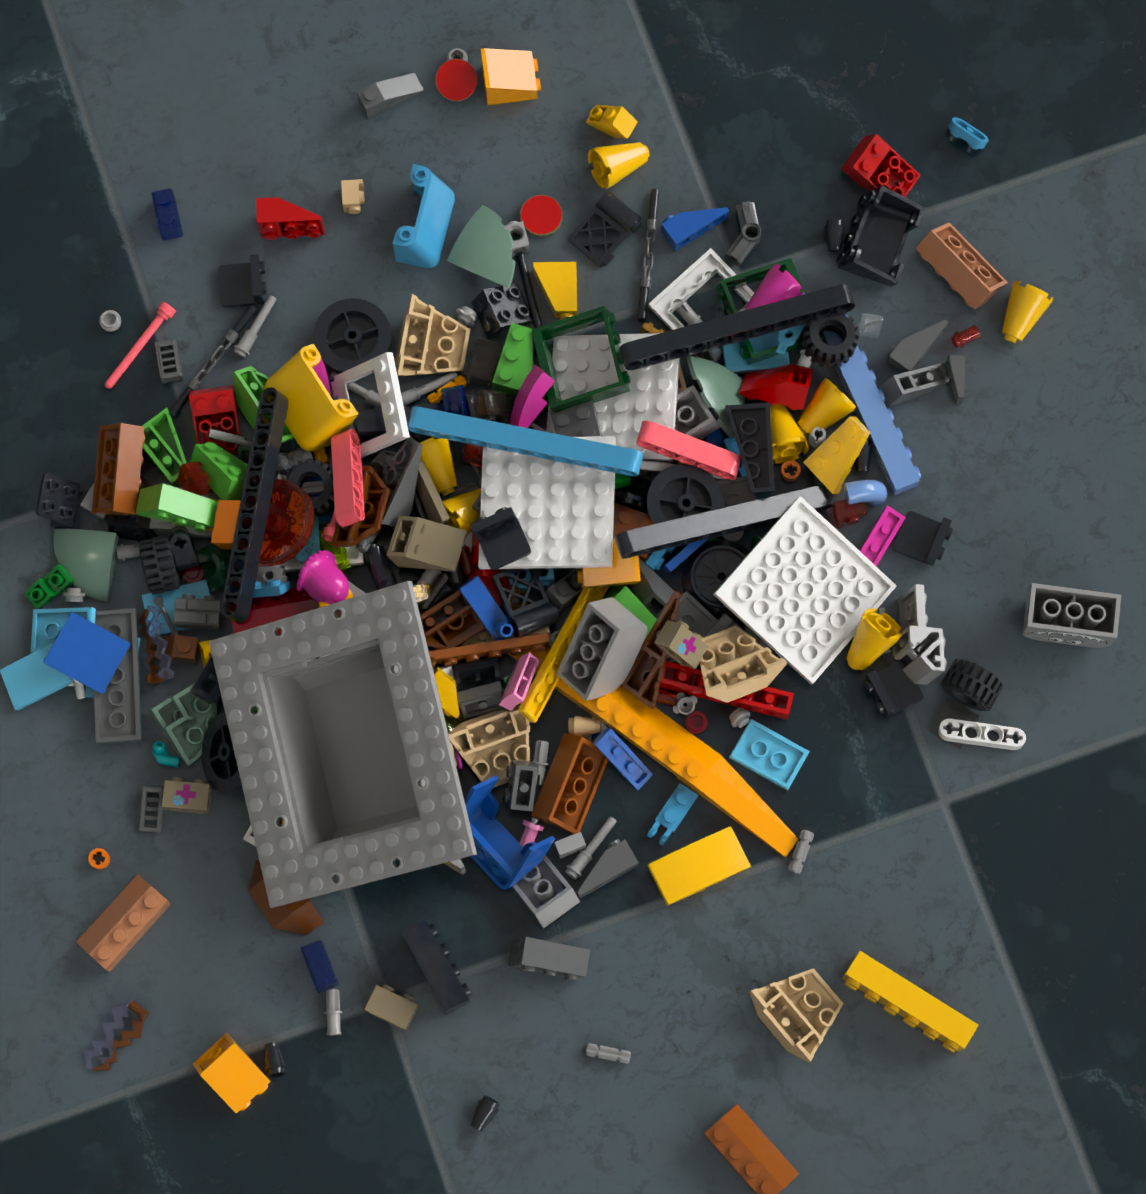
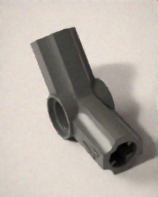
M750 201L736 205L741 233L725 254L730 262L741 266L752 249L759 244L761 237V228L758 223L755 204ZM753 232L756 234V237L750 238L746 233Z

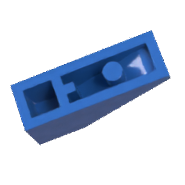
M725 207L682 212L675 216L670 215L663 220L661 232L676 252L728 219L729 209Z

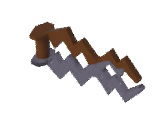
M148 605V609H144L139 623L143 625L140 632L148 638L143 650L147 654L143 664L149 672L146 676V682L155 685L163 680L173 678L174 671L169 669L172 657L164 653L168 642L159 637V632L163 626V623L158 621L161 611L152 605ZM149 610L154 614L151 620H147ZM154 643L158 645L157 651L152 649ZM154 657L161 660L158 666L162 669L158 673H155L158 666L152 663Z
M133 998L129 999L125 1005L111 1008L115 1022L102 1023L106 1039L104 1041H92L95 1050L84 1051L87 1069L92 1068L91 1056L103 1055L102 1048H108L110 1056L101 1057L103 1065L95 1067L93 1070H111L110 1062H118L116 1048L131 1046L130 1038H141L144 1020L150 1015V1012L138 1005ZM127 1009H130L140 1017L139 1020H132L134 1031H122L123 1041L115 1040L113 1029L125 1028L122 1017L129 1018Z

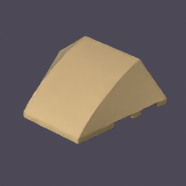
M411 294L402 320L396 352L395 367L397 376L463 371L470 329L448 315H443L435 310V307L425 304L417 299V296Z
M737 626L702 638V641L708 646L700 660L706 696L726 703L768 687L787 664L784 658L781 657L779 659L773 655L768 647L763 648L757 644L755 638Z
M515 706L512 711L504 708L462 722L448 733L454 747L481 782L497 776L499 779L494 787L508 783L509 779H506L507 766L511 765V760L530 761L529 720L518 711L519 706Z
M814 968L750 991L757 1016L789 1053L808 1063L812 1061L816 1050L844 1004Z

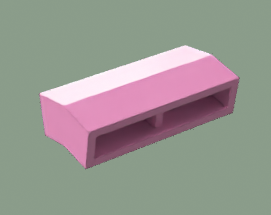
M530 652L521 656L515 663L499 703L500 706L510 711L524 701L539 660Z

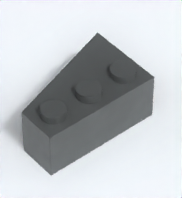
M522 937L512 940L508 966L521 968L525 972H543V975L556 977L557 974L564 975L566 980L578 981V978L586 977L590 950L530 937Z

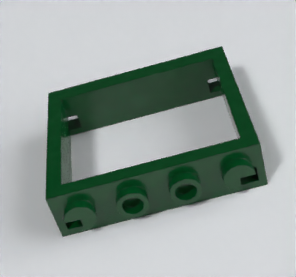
M792 258L720 280L716 287V296L723 303L724 316L737 313L729 290L763 280L774 264L781 266L778 270L782 273L785 270L788 271L801 285L802 289L800 292H805ZM822 332L819 333L820 339L823 337ZM802 338L797 339L794 345L787 346L785 353L802 348ZM749 339L739 342L740 355L743 360L746 359L748 365L780 355L776 352L778 346L754 353Z
M605 305L532 329L540 368L555 381L546 392L550 409L554 413L591 400L595 403L630 391L628 385L631 383L630 375L624 369L619 351L621 338L618 331H615L614 328L616 318L614 313L610 312ZM604 321L619 382L562 400L548 340Z

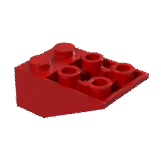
M877 134L864 136L841 168L855 183L869 192L882 185L903 197L907 196L921 176Z
M278 197L256 198L257 225L261 238L275 240L278 237L296 239L299 236L317 238L320 235H325L322 216Z
M789 364L746 373L739 395H743L751 400H763L771 405H784L791 410H803L813 369Z
M227 385L190 391L189 400L197 444L211 442L232 455L238 454V446L240 445L208 437L210 429L241 436L234 386Z

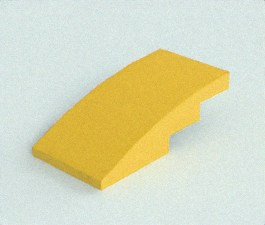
M731 826L647 865L667 906L701 892L707 887L724 881L730 876L751 867Z

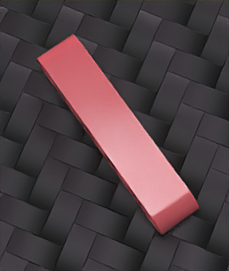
M642 421L636 444L642 448L687 465L697 466L708 473L728 480L736 479L742 459L740 455L652 421Z
M354 429L347 430L331 438L335 517L338 524L343 528L362 521L365 517L361 445L359 436Z

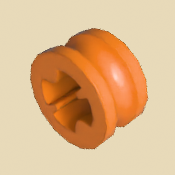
M788 460L783 463L780 473L785 481L793 482L798 479L801 468L796 461ZM788 466H791V469H796L793 476H790V473H785Z
M96 848L90 852L88 861L95 869L102 870L109 865L110 856L104 849ZM98 853H102V857L105 858L104 862L100 861V865H97V862L93 860L95 855L98 857Z

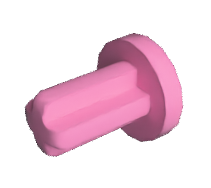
M532 817L531 822L527 820L522 821V824L525 825L520 840L522 847L529 842L535 841L538 830L543 832L544 827L537 824L539 822L538 819Z

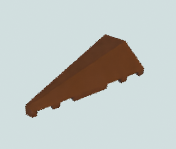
M678 591L673 592L641 646L642 650L633 663L627 678L621 684L622 687L634 694L636 699L651 709H654L667 658V653L654 642L667 620L676 621L682 596Z

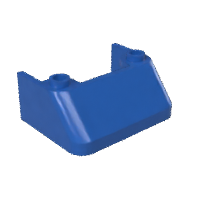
M493 776L473 786L464 802L477 855L471 857L499 888L506 890L514 886L542 861L555 838L551 836L539 843L529 842L522 847L495 817L499 811V805L491 791L499 778Z

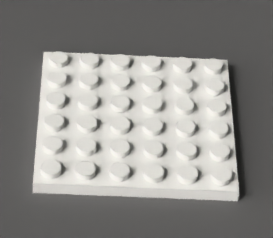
M659 333L619 334L621 338L619 347L624 343ZM573 335L554 338L552 361L562 400L619 382L608 335ZM680 358L628 371L631 383L628 384L629 392L595 402L594 405L602 436H615L616 446L642 452V460L673 461L669 457L638 446L636 441L642 421H652L675 430ZM548 406L547 432L555 433L551 414L554 412L550 409V406Z
M615 436L575 437L616 446ZM483 447L480 517H489L494 515L500 508L512 507L531 548L530 555L499 569L612 567L615 473ZM479 544L478 567L479 569H490Z
M799 496L713 595L780 657L784 658L808 683L813 684L854 637L864 611L870 608L878 609L897 585Z

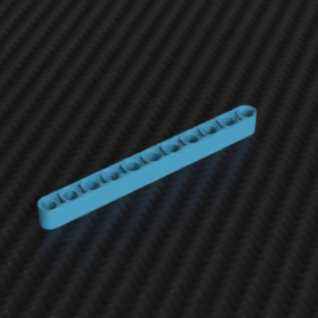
M417 406L412 407L407 424L409 431L418 434L628 476H638L643 458L642 452L631 448Z

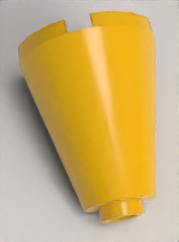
M641 142L595 147L588 152V163L593 164L594 169L591 170V173L599 187L608 189L648 161L650 153L647 146Z
M1014 281L1002 328V334L1005 335L1004 339L1016 344V341L1021 342L1053 300V297L1047 298L1048 293L1030 284H1026L1025 287L1020 286L1021 281Z
M825 378L803 411L797 424L805 438H807L815 427H819V430L821 428L827 429L853 412L856 406L830 380Z
M771 405L775 464H783L788 460L795 461L799 459L798 455L804 452L805 455L808 452V441L784 405Z
M432 437L420 442L422 445L420 461H424L438 494L442 493L444 497L449 493L455 492L454 487L457 486L448 439H434Z
M481 488L442 501L450 517L447 525L466 530V537L472 532L470 525L480 518V515L472 506L479 497Z
M874 608L867 609L862 614L846 657L848 665L852 669H866L902 637V633H899L901 630L900 625L884 612L882 615L875 613L877 609Z

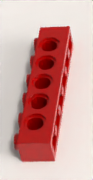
M668 661L665 663L659 687L738 708L743 707L746 710L786 720L789 716L794 693L766 687L726 703L706 696L702 671L700 669H693Z

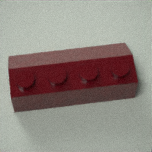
M291 588L289 591L278 596L252 598L248 619L241 624L232 621L233 633L235 634L319 608V603L311 598L306 591H298L296 588ZM279 628L278 634L281 635L282 630Z

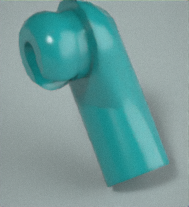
M162 741L154 742L152 754L157 763L179 768L181 758L169 755Z

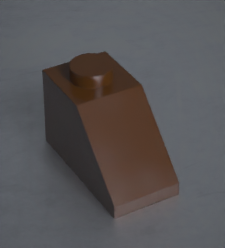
M182 635L158 636L155 642L154 650L156 655L154 659L197 665L200 641L197 637Z

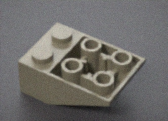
M399 516L386 556L398 567L455 572L467 531L419 517Z

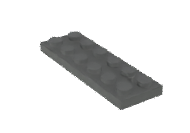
M131 608L96 611V625L131 643L103 695L94 690L96 743L142 741L137 610Z

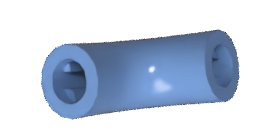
M860 480L844 483L845 497L848 505L867 502L870 506L879 507L885 503L887 489L882 482Z

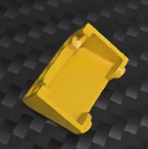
M314 344L299 350L269 377L264 385V390L273 387L288 398L285 424L299 446L305 451H315L330 446L332 436L347 431L358 416L355 407L348 400L332 399L312 368L318 365L321 360L320 353Z

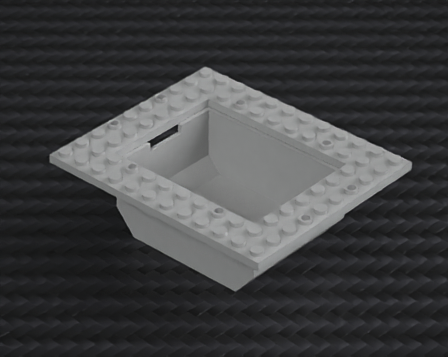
M412 581L399 583L209 641L270 908L477 855ZM339 610H340L341 613H342L340 618L338 617V614H337ZM279 628L282 630L281 635L278 634ZM341 650H342V652H338V653H335V654H332V655H328V656H325V657H321V656H324V655L331 654V653H334V652H337V651H341ZM317 657H321V658H318V659H315V660H311V661H308V662H304V661H307V660H310V659H314V658H317ZM255 706L258 708L257 713L254 712ZM281 818L284 821L283 825L280 824ZM397 859L400 860V866L396 864ZM336 875L339 876V882L335 880Z

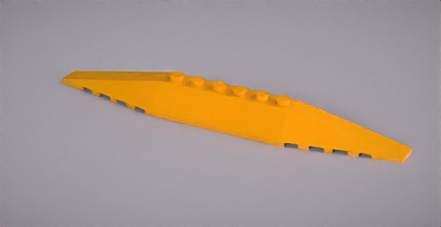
M546 647V650L541 652L526 650L520 655L507 654L518 661L521 656L530 652L539 660L534 673L537 675L551 648ZM559 679L554 689L594 718L601 719L602 724L616 731L676 775L677 779L786 858L799 839L722 755L656 707L651 709L621 685L614 692L585 701L562 679Z

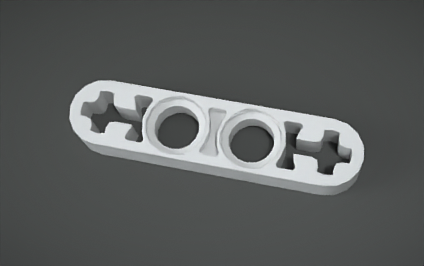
M957 719L943 720L938 729L940 738L945 741L993 748L1019 750L1026 741L1024 731L1019 728ZM947 725L951 726V730L955 731H952L951 734H947V730H945V728ZM959 727H962L960 736H958V729ZM973 728L976 730L977 736L969 738L966 736L965 730ZM995 731L998 733L999 739L991 741L988 739L987 733ZM1004 733H1006V740L1005 742H1002ZM1013 735H1017V739H1020L1017 744L1014 743L1013 739H1010Z

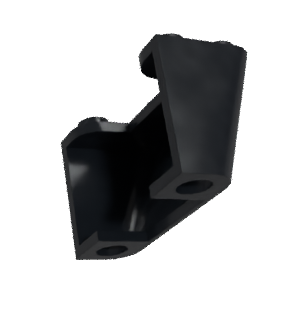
M881 185L860 197L857 204L859 206L858 211L851 219V230L844 238L843 244L845 246L843 251L839 253L836 263H838V269L892 287L898 284L904 268V264L900 263L897 265L908 233L919 227L925 207Z

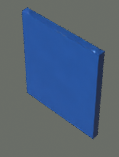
M71 612L47 657L44 658L43 663L103 695L131 643Z

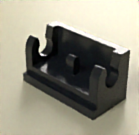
M212 655L190 693L211 705L216 704L221 695Z
M497 657L453 664L458 692L500 681L502 686L501 671Z

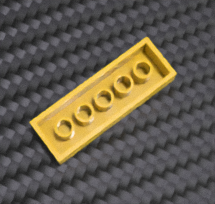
M861 951L854 957L842 977L846 981L844 983L845 986L853 991L859 989L865 993L864 997L872 1003L878 1001L883 1004V1009L893 1016L896 1014L902 1016L904 1023L912 1028L918 1026L924 1030L923 1034L931 1040H935V1038L943 1042L942 1046L952 1053L965 1049L979 1026Z

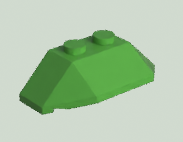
M249 366L234 371L233 382L236 404L254 430L260 396L269 377L256 371L254 367ZM286 424L284 425L281 443L294 439Z

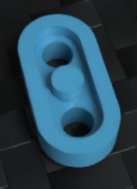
M952 118L948 125L953 136L962 138L973 149H983L989 141L984 133L960 118Z

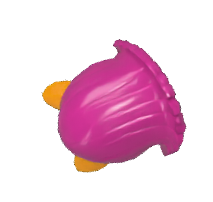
M320 550L305 561L298 575L299 579L296 588L298 591H306L311 598L319 603V608L353 598L346 576L337 568L336 556L327 550Z

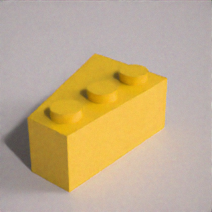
M850 416L803 463L832 494H839L841 486L847 475H849L851 467L859 456L870 431L857 417Z

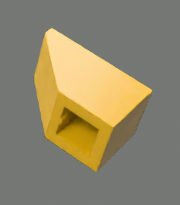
M595 105L586 120L588 125L613 138L628 139L638 122L622 106Z
M437 667L434 670V676L443 713L448 717L454 716L457 719L459 716V704L455 679Z

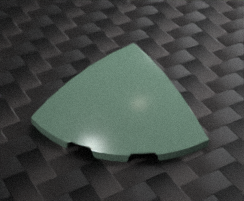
M482 205L464 227L447 261L510 288L515 270V261L512 259L511 249L514 247L512 236L502 224V218L490 208Z
M694 356L687 357L692 378L697 380L702 390L700 395L708 408L712 407L714 414L718 418L717 423L733 439L735 435L725 405L745 403V397L739 395L743 380L728 368L713 361Z
M55 529V556L58 563L62 564L74 579L72 584L76 588H81V592L85 593L86 596L108 603L116 564L115 555L119 539L118 535L112 532Z
M196 682L148 709L154 721L186 766L192 764L202 755V743L205 732L211 721L217 716V702L211 705L190 693Z

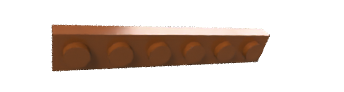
M548 633L441 649L429 651V655L436 659V664L444 663L445 666L457 664V661L466 660V662L480 660L479 658L481 657L500 658L501 654L510 653V655H520L526 650L541 652L546 650V647H549Z

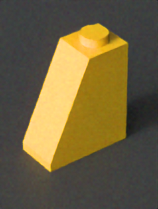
M533 262L534 276L555 318L562 320L577 315L576 262Z

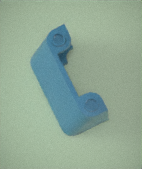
M413 164L410 180L414 185L413 193L420 196L421 204L415 227L402 226L395 233L393 240L395 261L423 268H434L438 265L441 258L455 196L454 192L427 167Z

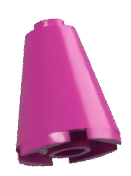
M774 264L751 297L745 310L804 295L805 292H800L802 289L801 285L788 271L785 270L782 273L778 270L781 266Z

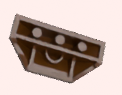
M362 466L364 520L344 528L337 522L331 543L332 547H352L380 530L390 490L371 466Z
M460 591L455 592L420 615L427 646L440 650L457 647L485 629Z
M258 859L255 862L248 891L273 929L306 936L325 923L309 899L270 908L260 861Z

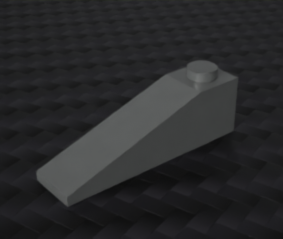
M412 437L407 438L395 454L392 466L390 468L386 467L383 470L384 476L382 481L389 488L390 492L382 524L394 528L399 516L410 517L413 506L422 445Z

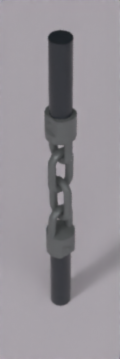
M658 189L651 190L649 217L646 220L645 241L647 244L646 253L643 255L642 269L644 271L643 276L640 277L639 288L641 290L638 320H646L649 290H651L652 278L650 277V270L653 268L654 262L652 250L658 228L657 213L660 194ZM649 232L653 233V239L648 237ZM646 256L648 258L651 257L650 267L648 265L645 266Z
M250 305L235 326L229 329L224 336V340L212 353L210 359L186 385L185 391L169 410L170 415L176 417L189 400L190 391L199 390L207 375L219 362L230 345L235 343L239 333L256 313V307ZM220 351L221 354L215 359L214 356ZM211 362L212 365H211V366L209 367V369L206 371V370H205L206 367H207V366L209 365V363ZM200 374L203 375L201 380L197 379Z

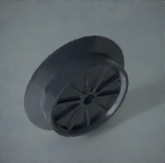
M354 298L340 300L327 307L319 316L313 334L314 345L319 351L322 360L329 367L340 372H345L388 352L392 337L390 323L383 311L371 302Z
M680 464L663 470L654 478L647 493V511L653 524L725 508L723 492L718 482L707 471L693 465Z
M713 540L702 544L685 562L682 572L684 593L687 591L715 618H721L724 613L729 617L736 616L713 594L725 581H720L717 577L723 575L727 579L750 551L741 544L730 540Z
M222 712L211 721L205 732L201 757L203 771L211 787L218 792L229 793L236 790L242 783L226 714Z

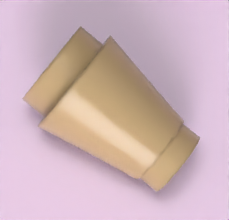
M581 716L569 718V734L586 736L601 733L602 731L601 719Z

